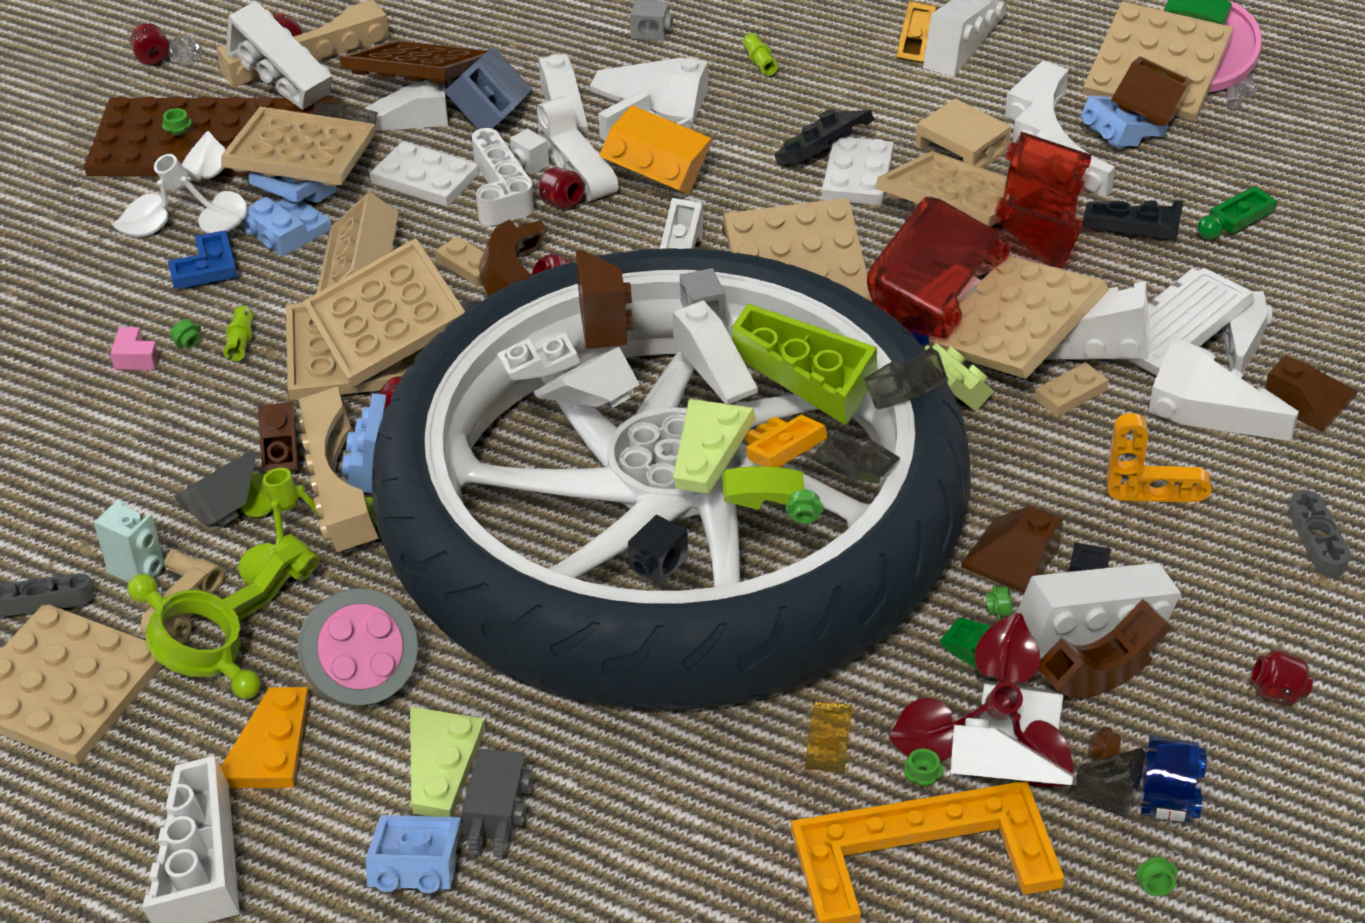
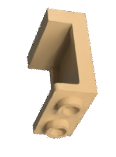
M954 98L917 123L915 130L916 147L922 150L934 142L963 157V162L984 169L1009 151L1011 126Z

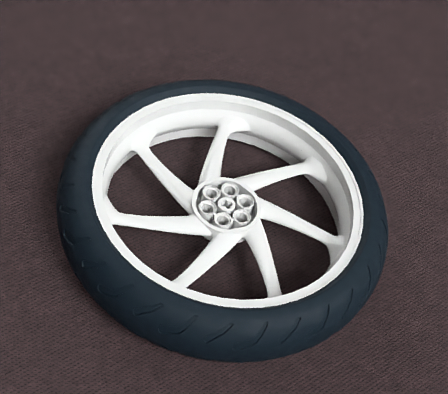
M696 248L643 249L596 256L621 268L623 282H630L632 303L626 304V310L631 309L633 330L627 331L628 345L586 349L579 306L576 262L566 263L529 276L528 279L517 281L468 309L449 323L443 332L438 333L416 356L415 363L410 365L402 376L391 397L390 405L385 409L378 428L372 468L373 510L379 534L396 575L418 607L448 637L467 652L516 680L526 682L544 691L576 700L634 709L677 710L708 708L755 700L774 693L794 689L829 674L834 668L839 669L872 649L875 643L882 641L915 610L916 605L925 599L938 582L958 542L969 503L971 484L970 455L964 419L953 392L927 350L894 317L863 296L824 276L773 259L730 251ZM710 268L714 269L725 292V320L722 322L731 339V327L749 303L877 347V378L854 412L853 417L868 433L881 455L882 477L879 494L871 504H864L803 473L805 490L817 493L823 507L847 520L849 528L824 548L801 561L773 573L740 582L736 504L724 502L722 474L710 494L676 489L673 480L687 408H679L678 406L695 369L674 345L673 312L683 308L680 302V274ZM565 332L581 362L573 367L550 375L511 380L497 353L528 338L535 347ZM616 347H620L625 358L656 354H676L640 405L635 416L623 422L619 427H616L593 406L556 401L571 425L604 467L589 469H530L492 466L480 463L471 450L482 433L499 415L514 403L592 358ZM796 394L734 404L753 408L756 420L751 428L767 423V420L772 417L781 419L818 409ZM741 443L725 470L760 465L748 460L747 445ZM785 464L783 467H781V468H788V469L797 470V469H795V468H793V467H791V466H789V465H787V464ZM476 483L562 496L621 502L630 510L584 547L547 569L507 548L489 534L466 509L461 487L465 484ZM656 514L670 522L676 518L700 514L712 561L713 588L683 591H646L610 587L576 579L628 548V541Z

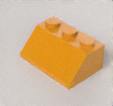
M631 105L610 128L599 157L689 195L713 139Z

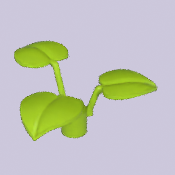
M275 468L266 474L252 473L246 504L240 507V510L246 516L261 517L273 509L277 541L275 545L271 543L256 545L243 554L239 561L238 571L244 584L249 585L254 582L270 560L271 555L275 553L273 548L284 537L280 511L293 509L297 505L298 498L301 497L319 516L314 501L307 495L302 485L295 486L291 472L287 468ZM366 497V500L368 502V505L374 518L375 526H377L373 510V498Z

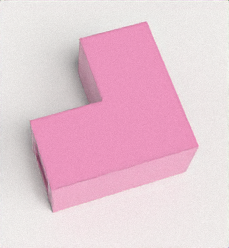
M119 327L110 352L114 369L155 370L159 358L156 342L143 341L140 327Z

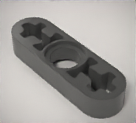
M1308 490L1295 492L1291 496L1288 515L1315 569L1329 577L1343 575L1347 571L1351 555L1350 550L1322 497ZM1319 529L1326 532L1328 536H1315L1310 530Z
M70 574L0 584V617L36 612L42 605L68 608L86 604L94 597L91 578L86 574Z

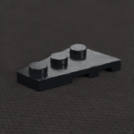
M830 109L822 112L817 121L804 126L799 135L786 140L783 143L784 146L774 153L777 164L802 163L828 148L829 144L827 141L840 137L845 138L852 134L853 126L857 124L868 125L875 121L872 111L836 112L835 109Z
M1156 200L1144 201V204L1140 206H1130L1125 201H1087L1082 227H1088L1098 232L1106 230L1117 231L1127 236L1139 234L1153 236L1158 240H1177L1184 200H1173L1172 206H1157Z

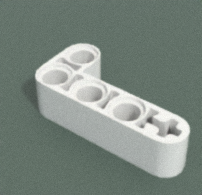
M563 96L538 104L539 135L548 140L549 157L557 167L575 171L581 176L584 185L583 197L587 201H592L616 193L618 191V181L613 169L603 158L599 157V153L577 130L576 113L571 99L568 96Z
M491 128L476 130L472 134L474 162L478 164L480 172L488 182L487 185L481 186L476 191L479 221L484 225L493 226L509 219L512 221L530 215L534 211L531 179L496 130Z

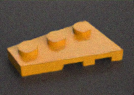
M269 687L221 765L229 788H295L310 698L308 687Z

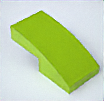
M749 466L726 469L722 474L724 502L758 510L764 500L786 505L792 493L798 490H805L803 471L788 468Z

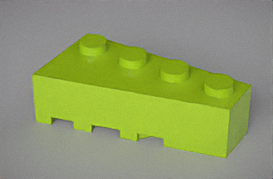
M749 303L731 327L733 343L744 363L844 425L848 424L877 378V347Z

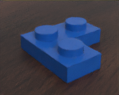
M226 231L195 236L199 255L168 261L174 290L237 277Z

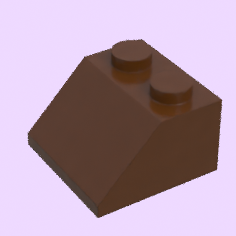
M577 250L579 306L586 349L628 345L627 331L633 330L631 309L626 310V304L632 303L630 282H623L621 268L584 250Z

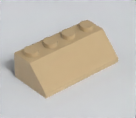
M369 191L339 218L330 229L317 293L393 251V239L398 230L396 223L399 212Z

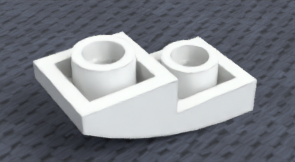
M565 332L535 347L528 338L497 353L511 380L542 377L581 363Z

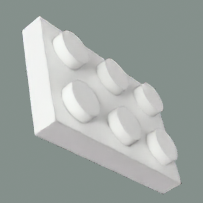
M851 136L835 139L822 186L821 199L833 200L849 197V201L853 203L882 205L885 192L875 189L877 178L890 170L894 142L881 139H858Z
M402 141L370 172L371 183L448 207L479 175V166L460 158Z

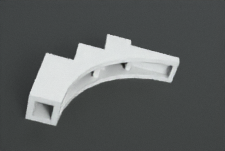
M1043 60L1007 93L1005 118L1015 121L1012 145L1022 148L1020 172L1043 182H1047L1051 177H1055L1106 198L1112 192L1115 166L1095 158L1080 148L1065 134L1056 119L1054 110L1066 94L1069 70Z

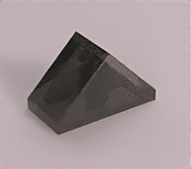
M1142 748L1080 765L1076 774L1077 784L1071 786L1068 795L1076 801L1128 818L1140 790L1146 752Z

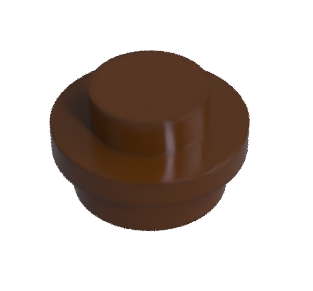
M1106 726L1102 727L1099 733L1094 732L1092 734L1088 754L1093 756L1094 765L1114 764L1120 749V735L1113 733L1112 729Z

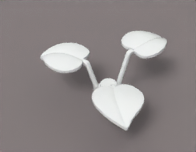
M207 131L189 152L182 165L173 154H165L158 158L154 164V170L160 177L157 184L160 187L162 198L157 194H145L137 198L127 207L122 216L112 223L114 228L125 235L133 237H144L157 232L169 218L168 212L164 209L169 203L166 187L173 190H181L185 186L207 207L199 216V226L207 234L218 231L227 232L239 225L247 216L248 207L245 200L238 193L232 191L220 192L210 203L189 182L193 180L199 182L201 178L210 179L218 175L224 169V167H221V155L224 153L225 148Z

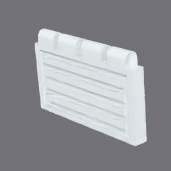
M1193 268L1175 281V286L1170 285L1151 301L1152 305L1148 304L1150 335L1147 359L1127 360L1157 376L1173 338L1198 347L1201 346L1254 302L1253 291L1206 268L1200 271Z

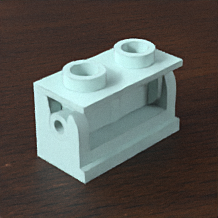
M117 500L94 522L108 574L128 583L137 574H147L152 577L159 574L164 567V560L152 514L149 513L141 520V516L137 511L124 506L122 501Z

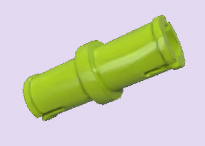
M747 34L743 38L742 44L749 52L751 62L760 68L763 75L766 73L767 76H771L776 73L778 63L771 56L772 52L769 46L762 43L757 34Z
M238 306L234 309L232 322L226 329L227 342L223 353L229 359L232 351L231 361H240L244 358L246 344L252 338L251 324L254 319V312L249 308L246 316L247 306Z

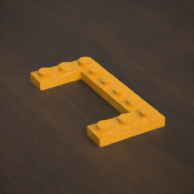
M1028 781L791 821L793 841L817 923H860L861 913L844 860L845 855L996 829L1000 831L1023 895L1060 889L1064 885L1065 878Z

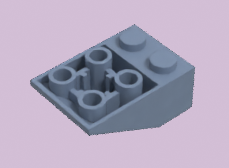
M493 46L444 92L477 129H492L526 97L532 88Z

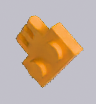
M802 414L789 422L772 417L767 420V424L762 423L756 427V431L750 430L746 434L745 440L749 444L746 447L748 460L760 466L781 468L788 461L803 452L811 450L815 445L827 439L826 427Z

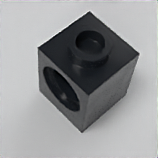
M656 514L628 541L629 569L633 570L637 575L646 577L661 585L688 558L687 530Z

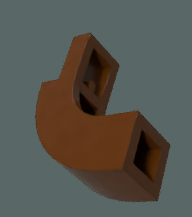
M509 219L498 225L492 232L479 262L480 280L489 296L517 281L525 280L532 276L519 262L518 257L538 250L548 229L541 220L516 227Z
M1142 599L1111 632L1093 643L1074 645L1060 638L1040 659L1038 670L1058 692L1066 696L1087 698L1100 695L1128 681L1153 660L1148 653L1173 627L1148 601Z

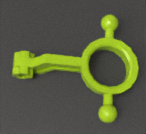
M288 534L273 548L275 553L271 555L270 560L254 582L225 599L201 590H183L164 598L157 592V582L155 579L147 574H137L132 577L127 585L128 594L132 600L139 603L147 602L155 610L150 616L145 631L147 648L159 663L173 672L190 677H209L222 672L231 680V690L235 696L241 699H251L260 692L261 679L256 672L241 670L234 663L241 644L239 621L270 604L285 581L291 576L300 582L307 579L318 567L320 558L305 543L292 534ZM180 613L199 614L208 617L219 625L225 633L226 643L213 650H197L187 647L171 638L164 629L163 623L169 617Z

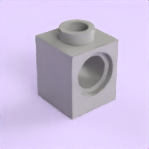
M635 0L630 13L631 39L664 41L667 31H671L673 26V14H669L668 2Z
M710 268L680 274V302L683 308L704 300L722 321L725 320V292L714 269Z

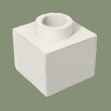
M528 128L509 138L510 150L524 171L533 175L549 165L548 140Z

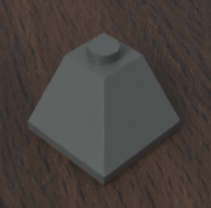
M251 450L177 493L174 495L176 501L205 526L218 522L221 527L239 516L236 509L246 504L256 459L254 451Z

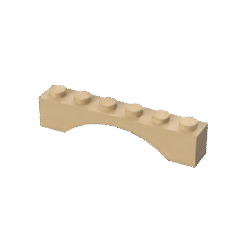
M374 0L349 6L330 23L308 33L293 36L301 46L306 47L317 61L390 39L387 15ZM226 45L216 47L221 72L233 88L260 80V74L254 68L250 71L241 65L242 59L237 56L232 59L226 54Z
M337 386L299 399L302 413L296 414L303 433L301 434V440L307 453L305 455L306 463L312 475L309 476L315 496H318L314 498V503L319 517L323 518L318 520L324 540L331 539L336 551L340 552L378 539L374 518L363 490L347 484L338 478L335 473L338 455L347 440L348 432H353L349 413L339 387Z

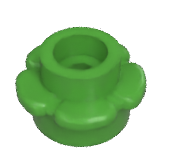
M170 109L163 114L162 128L172 135L185 133L192 124L191 119H188L187 112L183 109Z
M183 319L172 328L170 337L174 340V344L178 349L183 347L186 349L193 348L201 339L199 334L201 326L198 323L194 324L190 319Z
M798 490L792 493L789 502L786 504V511L789 513V517L799 524L814 522L820 518V513L824 510L819 495L811 490Z
M993 585L992 592L986 593L989 615L997 614V619L1000 621L1002 617L1013 615L1012 597L1009 586L998 587V585Z
M917 749L905 761V777L910 782L918 785H933L936 779H940L943 775V766L940 764L938 755L929 749Z
M1154 857L1146 860L1138 867L1136 877L1140 879L1138 883L1141 888H1144L1146 893L1152 896H1164L1175 888L1178 870L1173 862L1168 863L1167 859L1163 857Z

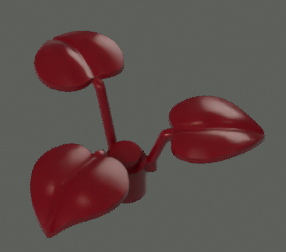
M1021 613L1010 615L996 622L982 635L976 645L974 661L977 670L983 676L997 677V685L987 695L985 704H982L979 708L959 720L952 722V714L947 705L934 698H920L910 703L902 711L889 734L890 742L905 756L909 757L917 749H929L935 752L940 762L952 757L954 725L963 726L965 725L966 718L975 719L984 713H988L990 717L998 721L1011 719L1013 732L1018 737V741L1074 774L1070 749L1065 738L1055 726L1042 720H1035L1026 727L1024 733L1020 728L1019 720L1021 715L1017 711L1022 705L1023 695L1015 684H1022L1030 680L1036 674L1040 665V651L1037 642L1029 631ZM1028 781L1029 786L1033 787L1069 786L1065 784Z

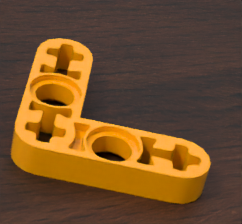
M1126 413L1115 420L1106 474L1108 494L1112 498L1121 501L1200 502L1210 496L1212 492L1210 475L1203 468L1144 466L1148 431L1147 423L1143 416L1136 413ZM1130 429H1133V440L1127 439L1126 436ZM1125 453H1131L1136 455V457L1130 461H1121L1118 459L1120 455ZM1121 474L1127 475L1125 484H1121ZM1156 480L1168 482L1165 486L1159 488L1150 486Z

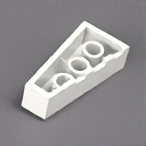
M951 0L931 14L923 68L954 77L996 24L1004 17L1007 8L1004 0Z
M1146 281L1134 283V288L1120 291L1118 287L1109 288V291L1044 360L1147 359L1150 328Z
M1160 563L1037 575L1031 577L1017 613L1023 615L1029 631L1037 642L1041 659L1060 638L1074 645H1087L1101 639L1111 632L1142 599L1148 601L1168 621L1181 592Z
M215 755L176 765L165 807L168 813L165 827L160 828L158 837L160 849L157 862L152 863L149 876L152 881L149 895H145L142 909L150 923H208L238 915L240 913L229 784Z

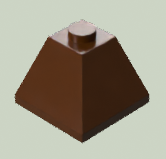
M1287 355L1268 373L1265 387L1267 391L1299 411L1298 421L1322 432L1352 402L1358 392L1321 371Z
M1027 506L996 517L963 560L962 568L1025 593L1031 577L1042 575L1058 552L1063 518L1033 506Z

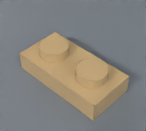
M458 236L434 250L437 262L477 287L482 285L479 276V262L483 251Z
M1085 362L1036 388L1034 399L1056 417H1059L1107 391L1109 380Z

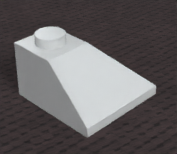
M616 347L588 360L533 392L537 398L593 407L609 402L612 407H615L631 398L628 391L640 384L620 347Z

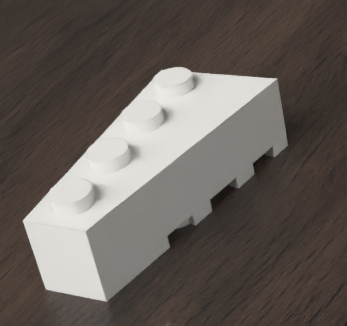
M255 1L229 15L226 54L233 59L237 56L242 59L241 65L249 71L253 68L257 70L262 81L266 84L271 82L276 84L277 91L302 110L330 94L332 75L327 67L321 65L306 47L301 46L293 38L291 32L287 28H283L274 19L269 10L264 9Z

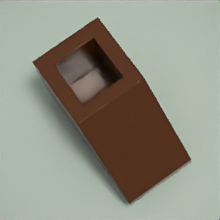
M293 402L258 405L263 474L275 468H287L289 471L298 470L300 450L297 412Z

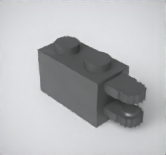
M478 749L462 810L465 837H469L468 852L470 855H479L483 839L493 840L492 849L494 857L504 858L508 841L513 842L517 826H523L526 814V803L523 802L524 794L531 793L533 785V770H527L525 753Z

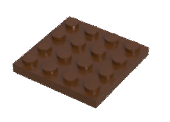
M395 40L340 56V68L352 69V74L367 75L369 72H377V76L381 78H393L395 75H403V80L419 81L421 78H428L432 84H446L447 79H458L488 50Z

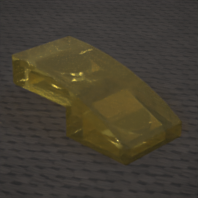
M813 701L805 769L845 773L852 705Z

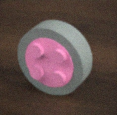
M371 589L345 590L320 602L305 619L298 638V659L301 670L309 684L323 697L343 705L373 704L390 697L408 680L417 659V634L408 613L393 598Z

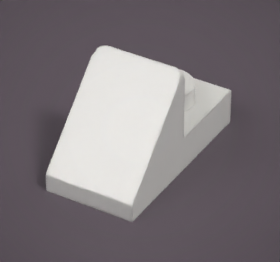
M672 198L660 249L695 248L696 242L702 243L703 203Z

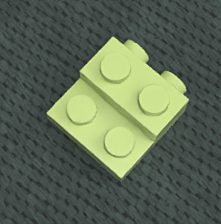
M937 343L932 348L927 345L925 349L939 367L953 394L977 412L994 392L993 389L984 383L988 376L973 364L969 369L965 367L962 363L966 358L952 346L946 351Z

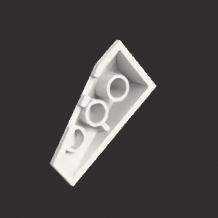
M675 58L598 70L590 84V91L615 101H622L644 90L651 95V109L656 111V114L667 120L681 121L688 117L690 118V123H693L708 92V62L699 61L694 58Z
M1173 338L1152 387L1149 413L1181 425L1286 441L1292 440L1299 411L1266 389L1254 388L1241 379L1243 374L1233 368L1230 372L1215 362L1216 356L1208 350Z

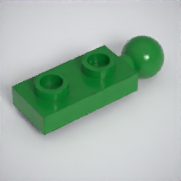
M1253 186L1211 208L1210 215H1206L1199 220L1197 225L1198 233L1206 240L1216 239L1220 236L1223 229L1233 234L1276 211L1277 200L1256 186Z

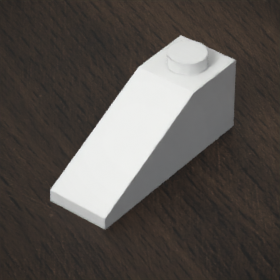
M554 54L546 58H540V83L546 102L568 96L575 108L577 130L579 132L588 131L575 74L567 54Z
M429 79L414 82L361 109L360 122L375 124V131L448 126L447 97L444 92L446 90L445 84H432L429 82Z
M1253 291L1254 302L1222 328L1230 372L1234 368L1240 373H1244L1263 339L1266 325L1271 324L1272 307L1266 304L1264 291Z
M704 300L673 312L674 345L725 404L733 403L758 392V387L722 320Z
M966 718L965 726L954 725L950 771L952 774L1065 785L1077 784V777L1004 731L989 728L990 720Z

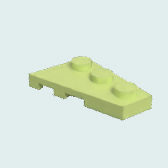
M689 399L673 474L676 489L710 494L756 420L753 408Z
M410 706L411 805L413 814L453 817L486 729L483 718Z

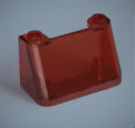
M1021 131L1016 143L1012 141L1009 143L1005 154V159L1009 160L1003 198L1000 197L994 216L999 217L998 224L1045 265L1063 269L1082 229L1083 221L1076 219L1075 214L1078 196L1084 185V181L1081 179L1086 168H1089L1092 155Z
M930 196L924 197L869 269L867 288L871 300L886 313L894 317L908 331L947 340L962 319V310L959 307L957 297L985 259L988 264L993 266H999L1005 261L1010 253V244L1004 234L942 199Z

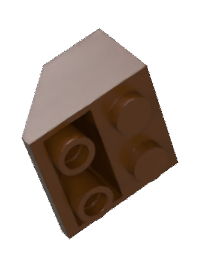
M1139 56L1132 62L1111 101L1117 103V107L1125 112H1136L1145 116L1144 119L1152 125L1161 126L1162 124L1166 126L1179 113L1193 80Z

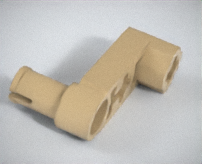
M173 549L167 555L164 566H166L165 569L167 571L174 572L182 577L162 596L165 598L170 594L183 590H201L213 594L223 581L224 570L222 567L203 558L197 560L178 549ZM152 607L145 612L141 620L140 629L143 635H145L150 616L155 612ZM180 613L169 617L163 623L164 629L170 637L182 645L188 639L192 628L189 618L194 613Z

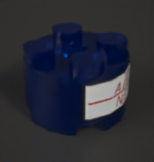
M1149 735L1148 747L1155 748V752H1146L1142 791L1144 792L1143 801L1149 802V804L1141 803L1140 816L1179 822H1191V818L1200 819L1203 794H1201V788H1196L1197 777L1205 778L1207 766L1206 748H1200L1197 741Z

